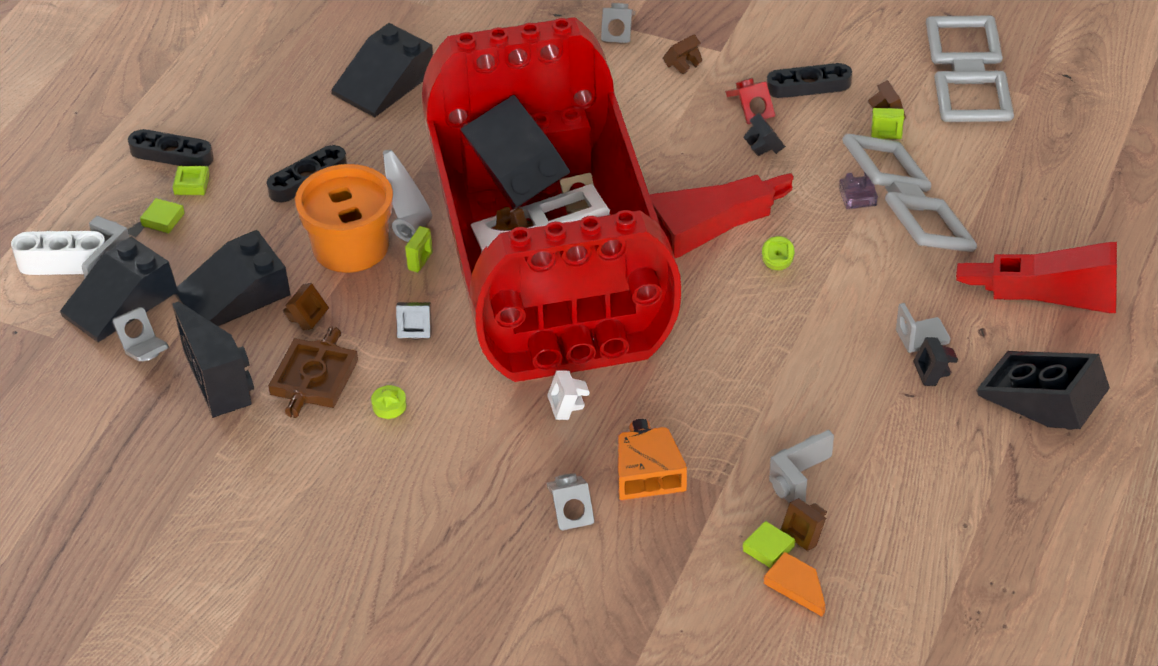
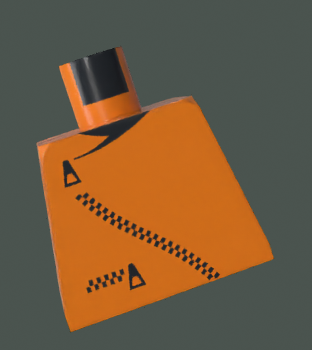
M646 419L632 421L629 425L630 432H622L618 435L619 500L687 491V466L670 430L665 427L651 429L650 423Z

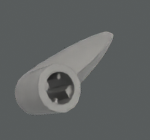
M384 150L385 174L392 186V204L397 218L392 223V229L400 239L409 242L419 226H427L432 219V212L398 157L392 150Z

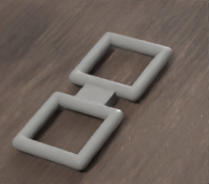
M990 15L928 17L926 19V29L931 60L934 64H951L952 71H939L934 76L942 121H1011L1014 118L1006 73L1004 71H985L984 64H998L1003 60L995 18ZM985 27L989 52L942 53L938 28ZM948 83H995L1000 109L952 110Z
M845 134L842 141L871 182L875 185L885 186L888 192L885 196L887 204L918 245L966 252L976 250L977 243L943 199L925 196L923 192L931 189V182L900 142L855 134ZM864 149L893 153L910 177L881 173ZM908 209L937 211L955 237L925 233Z

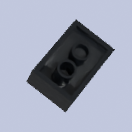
M387 23L368 37L331 89L332 95L373 117H377L423 82L427 66L433 56V46L391 23Z
M512 95L460 129L512 210L570 173L569 168L553 144L515 95Z
M258 230L244 234L224 244L177 286L178 292L174 294L180 303L217 326L291 295L285 265Z
M131 236L103 254L60 310L61 316L99 343L116 332L113 325L114 318L138 307L144 308L145 312L178 292L170 263ZM135 319L129 320L126 325Z
M179 301L172 303L183 352L212 418L252 405L249 391L254 390V384L249 371H245V367L250 366L244 347L238 348L231 334Z
M1007 351L976 391L978 396L1047 427L1074 430L1082 428L1108 392L1110 386L1099 354Z

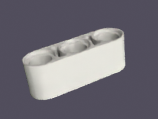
M98 231L22 232L12 239L11 247L17 267L23 274H83L82 264L105 243V238Z

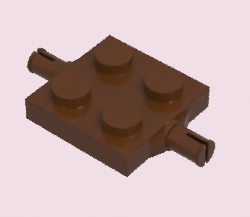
M333 326L329 327L321 341H307L294 338L268 385L270 395L291 399L285 409V414L292 418V415L293 418H297L303 405L306 403L334 408L358 362V354L355 350L341 348L336 345L341 336V331L337 327L334 330Z

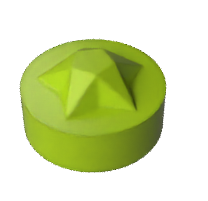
M782 236L769 238L762 247V260L764 264L772 270L788 268L794 259V246L790 240Z
M387 385L380 387L374 391L371 397L373 412L380 418H396L406 410L405 393L397 386Z

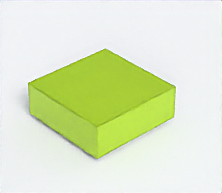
M873 108L871 137L902 139L904 109Z
M178 166L173 183L174 195H205L210 176L208 166Z
M155 198L140 217V221L144 227L170 233L185 212L183 205Z
M419 226L405 246L408 270L418 273L433 253L431 231L429 228Z
M765 521L743 542V551L771 568L784 552L789 553L794 548L795 539Z

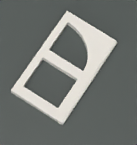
M593 184L521 207L526 219L530 218L534 226L529 228L546 226L549 222L553 221L565 223L581 220L586 216L602 217L610 215V209ZM584 199L589 208L548 221L544 214L545 212ZM496 216L471 224L481 253L486 245L488 247L500 233L509 232L491 229V227L496 225Z

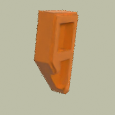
M784 552L764 575V584L822 617L825 614L826 605L816 569Z

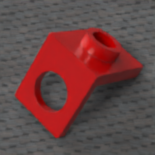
M753 78L736 82L737 88L725 91L727 97L739 96L747 124H752L750 119L756 115L750 110V102L754 97H760L765 103V109L761 113L764 119L775 117L766 81L754 83Z

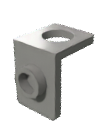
M611 3V8H603L601 40L604 42L629 43L632 15H635L636 11L628 9V4ZM614 19H620L625 25V30L620 36H613L608 31V25Z
M905 303L899 304L896 331L908 353L919 351L925 337L938 338L941 345L950 343L951 338L938 317L915 322Z
M138 307L113 319V325L126 355L138 362L151 360L157 357L159 352L169 348L167 342L155 336L144 308ZM131 319H139L143 325L141 334L134 338L128 337L125 333L126 323Z
M574 473L564 474L555 477V481L546 483L547 489L553 495L560 530L594 523L588 483L581 476H576ZM571 499H578L584 505V512L578 519H568L564 515V505Z

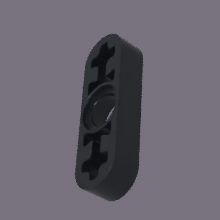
M843 63L779 69L771 71L767 75V86L770 96L775 98L841 92L849 89L852 83V69ZM803 79H813V80H816V81H815V82H805V81H802V80H803Z
M147 129L134 131L128 137L130 153L138 159L177 166H209L214 159L211 144L203 139ZM169 147H178L173 151H163Z
M329 145L274 173L267 179L269 198L275 202L292 200L295 198L299 186L309 177L301 176V173L306 171L317 172L330 166L347 164L345 150L337 145Z

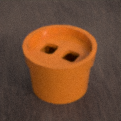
M341 164L321 169L303 181L296 192L295 205L300 221L308 232L312 251L318 263L332 271L353 273L371 268L385 257L389 249V218L392 213L393 190L389 180L382 173L363 165Z

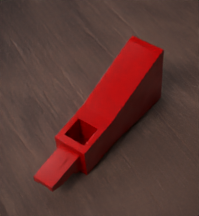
M792 173L762 181L756 174L723 185L650 194L660 227L670 242L674 257L678 258L736 226L769 216L774 200L786 196L793 190L792 180L794 176Z
M1105 242L1039 254H994V263H957L956 281L968 285H985V290L993 291L994 299L1037 300L1105 313H1116L1117 242Z

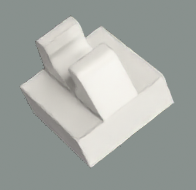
M556 371L547 394L556 420H569L572 411L583 409L585 404L581 395L589 396L590 393L586 382L573 379L569 371Z

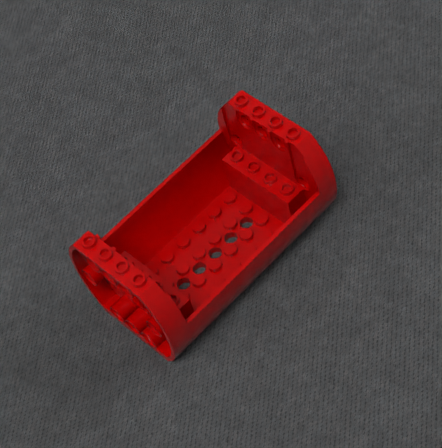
M575 17L558 18L551 21L526 23L524 25L504 28L497 27L491 30L471 33L463 32L447 36L427 66L422 86V105L478 342L485 357L497 371L514 382L555 376L556 371H569L573 373L648 360L665 342L676 323L681 304V277L670 242L660 227L614 93L612 75L599 41L590 29ZM512 95H515L569 168L570 173L562 179L591 173L594 187L610 209V215L602 217L586 216L581 220L565 223L553 221L549 222L546 226L533 228L517 227L509 232L500 233L488 247L486 245L481 253L471 224L494 217L498 210L506 206L510 207V205L460 129ZM560 180L516 209L562 194ZM581 182L574 183L570 191L585 185ZM563 206L544 214L548 221L566 216L567 212L566 207Z

